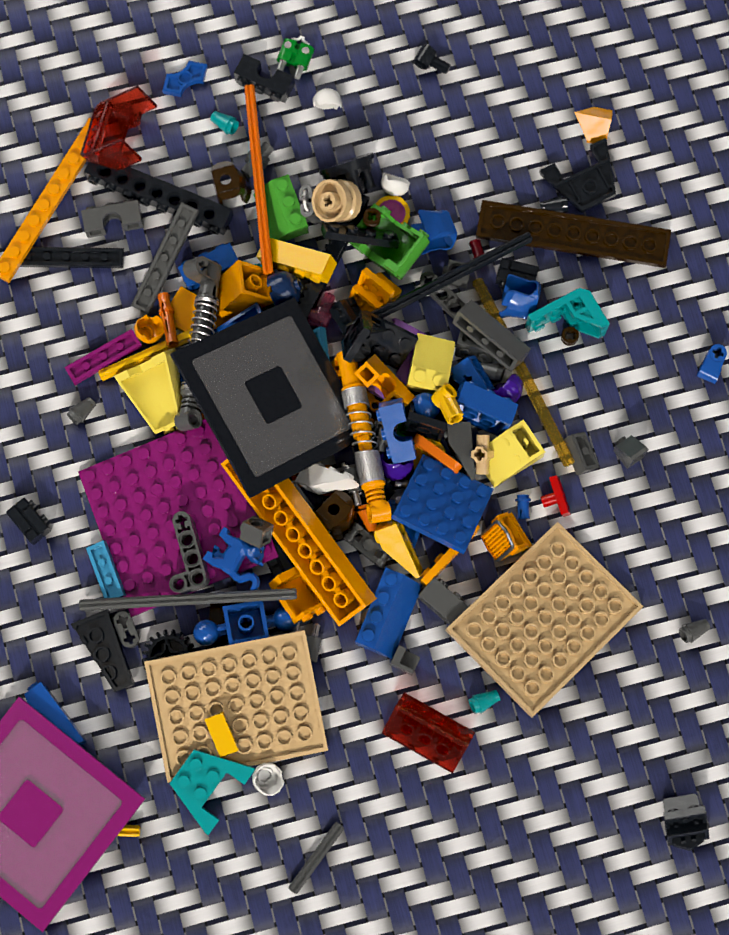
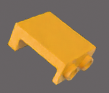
M296 567L278 574L269 583L271 589H297V599L279 600L294 624L300 621L305 623L313 618L314 614L319 616L326 611L324 605Z

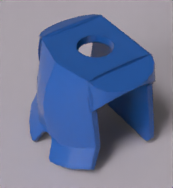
M419 210L418 215L421 223L411 224V227L418 231L422 229L429 235L428 240L430 243L422 252V255L434 250L452 249L457 239V231L450 213L447 210Z
M509 274L501 299L502 306L507 307L499 312V316L501 318L516 317L527 320L528 315L536 311L541 291L540 282L530 281Z

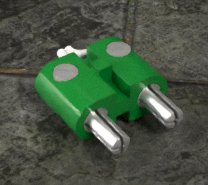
M304 36L292 39L285 38L276 59L279 62L277 69L281 71L284 70L285 65L289 67L290 65L294 66L296 69L294 78L297 80L300 79L302 71L308 69L315 50L304 40Z

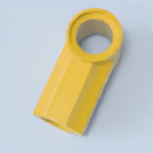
M445 383L431 396V400L435 406L441 409L447 423L453 425L459 423L463 419L464 414L456 400V390L450 384Z

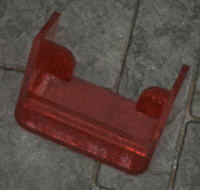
M139 86L101 101L93 111L80 155L88 162L115 170H122L140 162L142 157L125 142L127 131L137 127L141 123L142 114L157 108V104Z

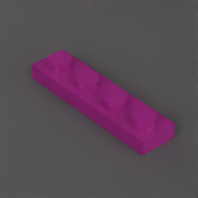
M130 329L64 368L74 385H77L98 373L99 370L138 350L142 345L134 331Z

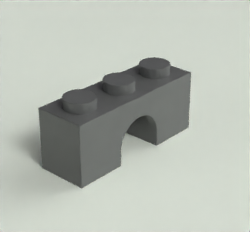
M128 199L123 203H107L102 207L90 206L86 210H81L87 238L106 235V224L112 219L121 220L125 231L144 228L138 200Z

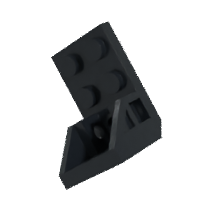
M361 310L341 341L343 359L350 363L366 361L368 356L372 357L376 354L383 363L399 370L418 341V336L368 310Z
M449 380L448 382L454 389L456 388L457 383L455 381ZM413 391L414 396L420 394L418 392ZM411 401L407 411V421L404 422L402 431L412 434L418 433L425 438L440 442L448 423L441 409L438 416L433 419L417 414L414 409V403Z

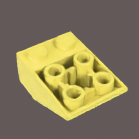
M524 419L489 443L491 450L494 451V458L489 461V474L486 477L495 488L544 457L545 450Z

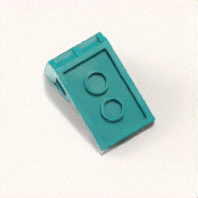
M578 288L529 314L525 327L529 333L532 331L538 332L545 327V324L550 321L555 323L563 316L569 327H574L579 332L599 339L606 334L610 323L589 290Z

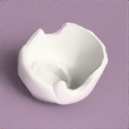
M324 88L314 95L313 106L320 109L334 108L337 110L338 106L342 108L341 96L336 90Z
M383 173L381 187L387 194L401 196L407 193L410 182L407 179Z
M264 762L260 764L252 774V782L255 789L263 795L273 796L279 793L284 786L282 771L273 763Z

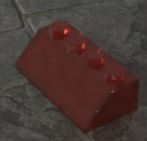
M404 692L382 734L453 773L475 732Z

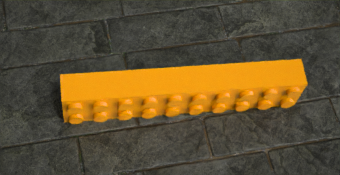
M226 459L221 463L259 518L274 524L273 537L338 626L347 622L377 599L289 478L249 498L229 460Z

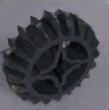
M164 630V636L157 632L156 636L158 639L155 640L152 636L149 638L153 642L152 645L145 643L144 646L149 651L144 650L142 654L148 656V658H143L142 662L163 658L167 655L168 650L172 655L194 652V650L190 651L194 644H187L190 640L188 636L182 640V632H179L177 637L175 630L171 631V635L168 634L167 630ZM170 641L180 643L185 651H174ZM164 642L163 651L154 656L156 648Z

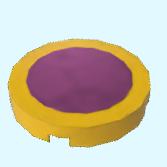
M388 195L375 203L379 207H382V205L387 207L392 212L390 215L397 222L408 224L410 208L403 198Z

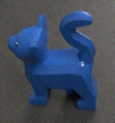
M223 527L219 535L228 544L227 549L224 553H221L220 548L215 545L212 552L207 551L203 560L213 567L223 570L236 582L252 581L250 590H257L260 584L259 577L249 572L240 575L238 570L245 557L252 563L263 567L262 560L265 547L263 546L259 549L240 540V538L232 536L230 530Z

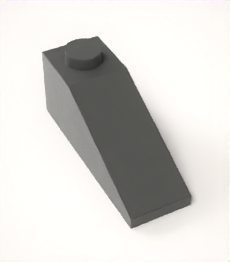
M471 422L448 424L443 439L447 441L448 448L456 461L463 466L461 469L464 474L469 476L471 480H475L474 459L471 458V451H473Z

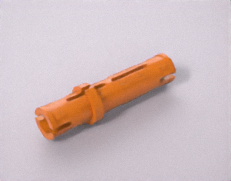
M162 292L157 296L160 306L159 315L162 317L166 346L173 348L179 345L173 317L174 308L171 306L170 294Z

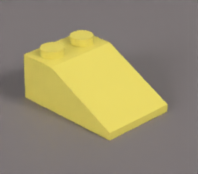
M417 333L418 341L414 345L406 387L410 391L426 392L433 395L441 386L449 382L455 342Z

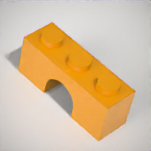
M376 354L369 358L354 373L367 388L373 385L381 390L384 395L382 402L403 398L404 406L406 407L415 398L413 393Z

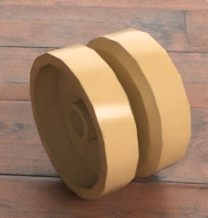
M323 180L316 186L312 195L314 213L320 220L325 222H350L356 218L362 205L361 193L358 187L348 180Z

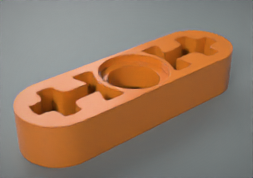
M416 433L414 435L413 441L417 448L447 468H450L454 473L457 474L463 466L420 434Z

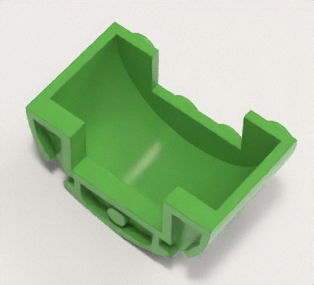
M374 203L371 208H375L381 213L380 223L374 229L380 231L391 230L396 233L400 241L398 249L349 243L385 272L398 280H402L429 245V235L422 229L418 231L405 222L403 224L397 222L390 215L392 212L384 205L379 207ZM369 215V218H368V219H369L370 221H371L372 219H373V221H375L376 216L373 215V216L371 217V215ZM363 218L359 222L357 227L367 228V226L363 222Z

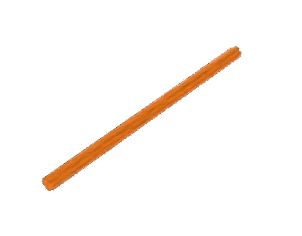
M247 84L244 90L263 275L267 276L273 273L255 86Z

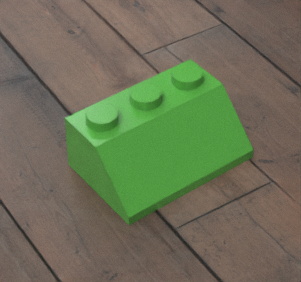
M289 175L270 180L265 184L270 238L285 242L309 233L307 221L300 212V203Z

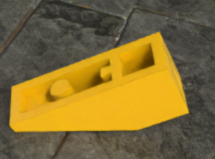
M393 519L378 524L374 531L376 542L380 543L382 549L415 578L420 577L423 568L404 525Z

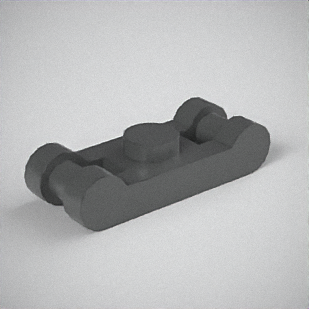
M354 522L351 525L352 529L345 533L342 538L376 566L383 569L386 566L385 562L392 557L382 549L380 543L376 542L375 537L358 523ZM357 534L362 536L359 542L354 539ZM377 550L382 552L379 558L374 555Z

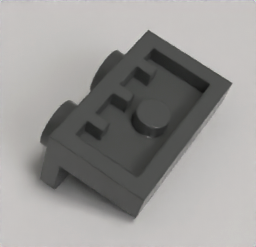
M460 330L454 356L463 359L469 356H476L481 363H492L493 357Z

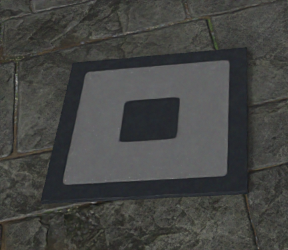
M295 297L170 353L249 498L357 441L350 435L352 429L351 426H348V423H350L349 416H346L348 410L344 409L341 394L342 382Z

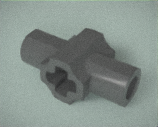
M267 142L261 145L263 170L270 161L268 156L274 150ZM250 150L245 158L246 164L241 169V172L248 178H251L253 175Z

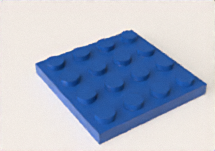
M423 454L391 519L464 554L494 489L477 480H471L469 476L461 472L456 474L442 463Z

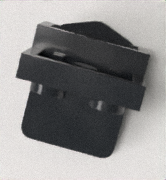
M696 794L663 800L664 826L668 846L673 845L674 847L691 851L703 843L704 840L709 839L705 805L700 806Z

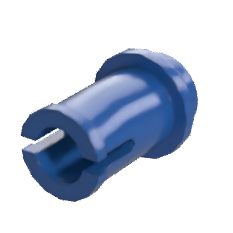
M517 495V499H515V502H517V519H530L529 501L531 499L529 495Z

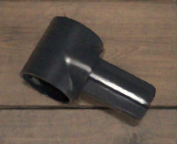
M427 44L421 46L413 59L414 64L423 70L433 67L446 74L451 67L449 63L438 58L436 50Z

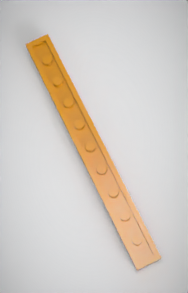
M91 118L88 119L0 257V279L10 283L107 129L105 125Z

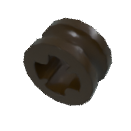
M375 208L367 209L364 212V224L370 228L379 225L381 219L379 210ZM369 215H371V217L375 215V221H373V219L370 221L368 219Z
M574 327L565 328L561 335L562 343L567 346L575 345L579 338V332ZM566 333H568V334H572V333H573V334H574V336H573V339H574V340H572L571 338L567 340V339H566V336H567Z

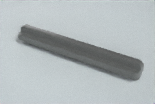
M338 822L334 823L289 885V890L294 894L301 890L344 830L341 824Z

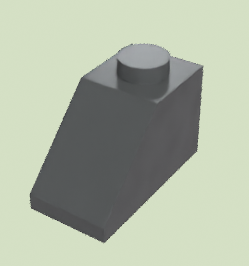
M631 435L627 439L625 436L620 438L615 443L616 446L613 451L626 469L643 459L649 449Z

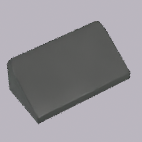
M586 432L569 435L563 440L576 475L599 468Z

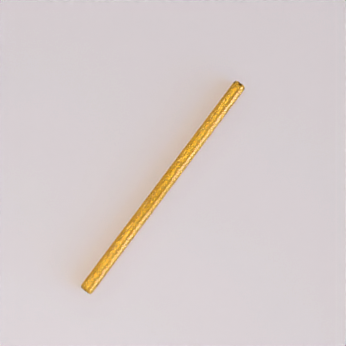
M475 279L472 284L486 312L507 328L503 318L499 316V310L483 279ZM523 361L515 370L522 380L523 386L563 466L569 467L574 464V460Z

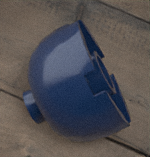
M279 271L267 276V287L271 286L273 292L269 294L275 306L294 297L297 303L299 302L301 289H303L299 278L296 279L293 274L287 271Z

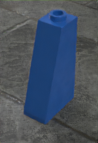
M35 682L27 688L28 692L24 695L28 704L80 746L87 742L44 683Z

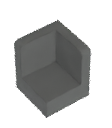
M399 645L390 666L412 676L420 657L406 651V648Z

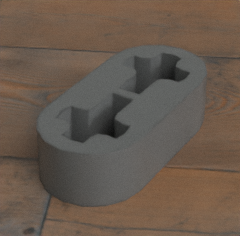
M124 611L116 613L113 622L121 643L126 648H135L139 644L140 638L132 617ZM121 616L128 618L125 621L127 625L125 629L121 623L118 624ZM128 631L131 636H135L133 644L125 642L128 639L126 634Z

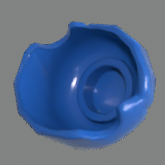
M423 392L415 395V398L412 400L415 412L435 419L439 414L440 408L432 402V394Z

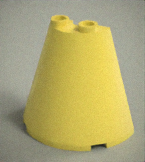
M175 348L166 350L138 366L115 375L117 382L155 434L163 431L165 435L175 430L173 427L175 426L174 418L180 412L182 404L180 373L170 353L176 351Z

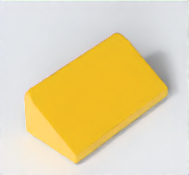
M224 711L204 719L220 757L239 751Z

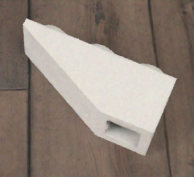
M316 463L301 471L295 480L305 490L318 495L359 487V484L353 480L354 476L344 471L342 474L331 466L325 468L322 463Z

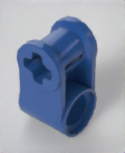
M716 344L708 350L696 377L713 384L717 382L727 355L726 348L723 345ZM714 352H717V353H718V355H717L718 358H715V357H714V356H715V353H714Z

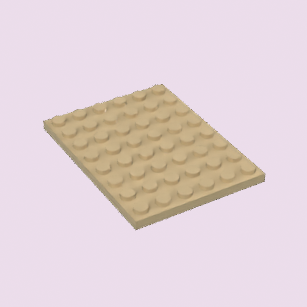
M557 522L445 631L532 718L644 606Z
M305 630L144 661L167 783L171 782L194 749L219 756L204 719L224 711L239 751L220 758L253 766L264 762L268 763L328 751Z

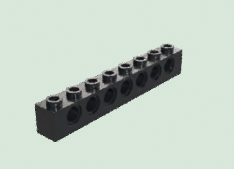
M94 152L84 170L89 183L93 185L100 184L110 192L117 191L127 199L134 198L139 200V203L144 206H154L161 213L168 212L175 216L181 202L191 207H196L200 212L193 225L199 228L203 226L209 232L216 235L219 233L225 235L233 218L232 208ZM105 172H110L109 176H102ZM122 179L128 180L125 184L119 183ZM139 186L145 187L142 191H137L136 189ZM156 193H162L161 197L154 198ZM174 200L180 201L177 205L171 204ZM208 214L215 215L212 219L205 218Z

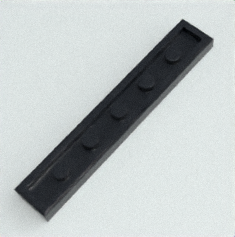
M32 247L20 267L124 268V248Z

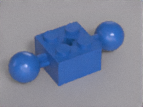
M263 601L244 602L222 606L225 623L216 625L213 621L202 620L195 625L193 636L200 645L209 646L215 643L219 636L227 635L228 644L232 645L269 637L268 628L276 627L284 632L291 631L298 623H293L283 606L279 607L274 612V615L265 616ZM247 622L249 628H244L243 623Z

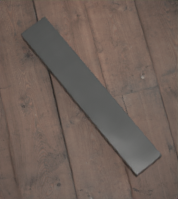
M181 202L131 304L132 307L150 314L157 296L160 294L200 212L199 210Z

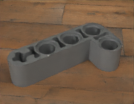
M179 511L173 516L172 520L186 572L174 575L170 579L169 586L172 591L178 594H187L207 587L210 583V576L206 561L203 560L204 554L194 519L188 513ZM182 518L187 519V521L184 522L185 527L180 524L183 521ZM192 536V543L185 545L186 537ZM193 555H197V563L191 565L190 558ZM198 574H203V581L199 584H196V576ZM184 580V587L177 590V582Z

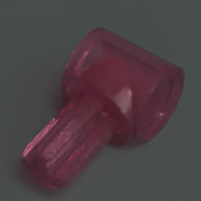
M326 292L320 305L313 307L307 320L310 325L327 329L332 316L329 310L335 300V296L332 293Z

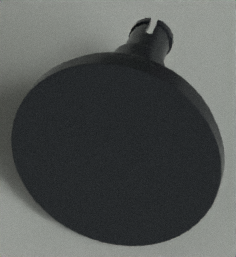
M372 152L320 169L319 174L325 180H341L345 178L353 182L362 194L364 190L376 187L371 173L374 154ZM359 176H361V179H362V182H363V185H364V190H363V188H362V184H361V181H360Z

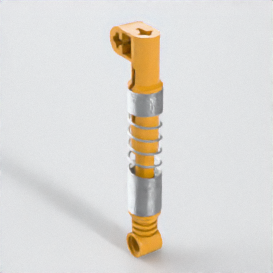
M341 351L336 354L332 366L339 379L342 380L343 388L341 389L344 409L348 410L346 416H349L350 423H348V426H351L352 429L350 435L353 436V439L357 440L352 445H358L359 451L354 453L360 486L367 498V518L370 524L391 521L390 504L386 501L385 491H383L386 483L379 451L374 450L378 443L372 441L376 434L372 431L374 424L370 422L372 414L368 412L370 404L367 390L362 381L354 374L359 369L358 362L350 363L344 360Z

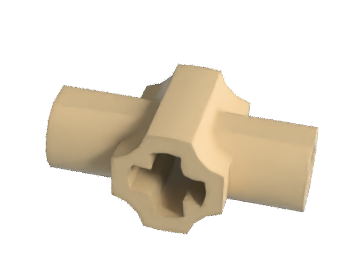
M476 434V448L471 451V458L476 462V474L480 475L489 474V461L494 458V451L489 446L490 435Z

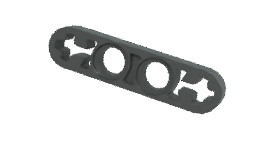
M424 272L420 277V286L425 284V278H432L434 280L438 277L433 272ZM448 286L429 294L453 320L457 312L451 311L450 305L457 303L461 308L466 305ZM439 290H444L447 293V297L440 299L436 293Z

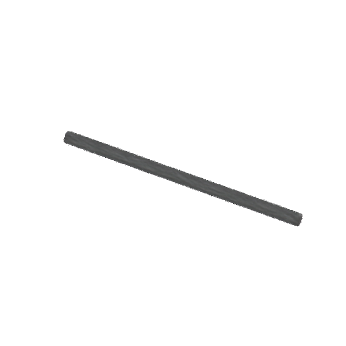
M297 589L79 600V609L85 611L297 599Z

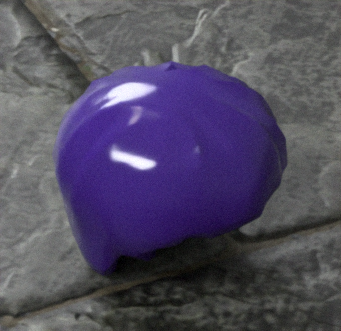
M512 374L506 380V383H498L494 392L496 395L510 398L516 403L521 397L523 382L517 374Z
M382 453L380 456L384 476L392 481L402 480L413 471V460L393 464L392 458L388 459L387 453Z

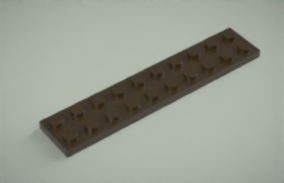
M482 200L476 238L506 243L529 232L533 240L525 246L665 268L667 265L671 236L670 229Z

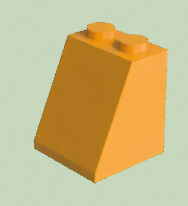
M237 260L221 275L217 297L219 299V307L217 308L218 314L216 316L230 320L256 302L261 308L273 304L269 294L273 291L271 286L267 287V276L263 275L262 267Z

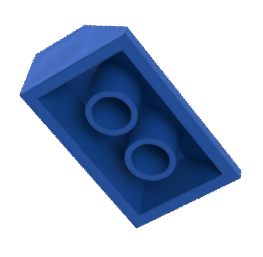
M464 381L457 390L456 400L464 414L461 421L471 422V425L495 436L501 435L512 425L519 405L514 403L512 399L496 395L494 391L478 387L476 383L471 381Z

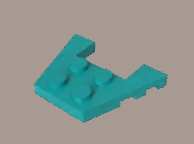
M194 749L171 780L170 785L203 831L209 835L218 823L219 818L202 806L226 773L245 785L255 771V768Z

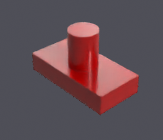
M557 475L549 477L553 493L541 496L544 508L558 504L563 517L572 515L560 478Z

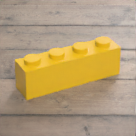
M270 238L274 269L290 272L301 279L304 277L309 278L315 283L324 282L328 284L337 265L331 254ZM259 249L256 257L262 265L261 250Z

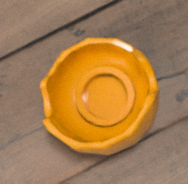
M146 314L136 320L134 326L136 337L148 344L159 341L164 334L163 322L160 316L149 317Z

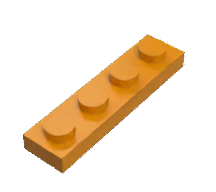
M477 525V527H476V529H475V532H474L472 538H473V537L477 534V532L480 530V526H479V525ZM451 548L445 554L441 552L434 560L436 564L431 569L427 567L420 575L422 577L420 583L426 587L459 552Z

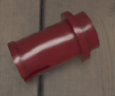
M474 239L469 242L474 256L473 259L485 254L480 239Z

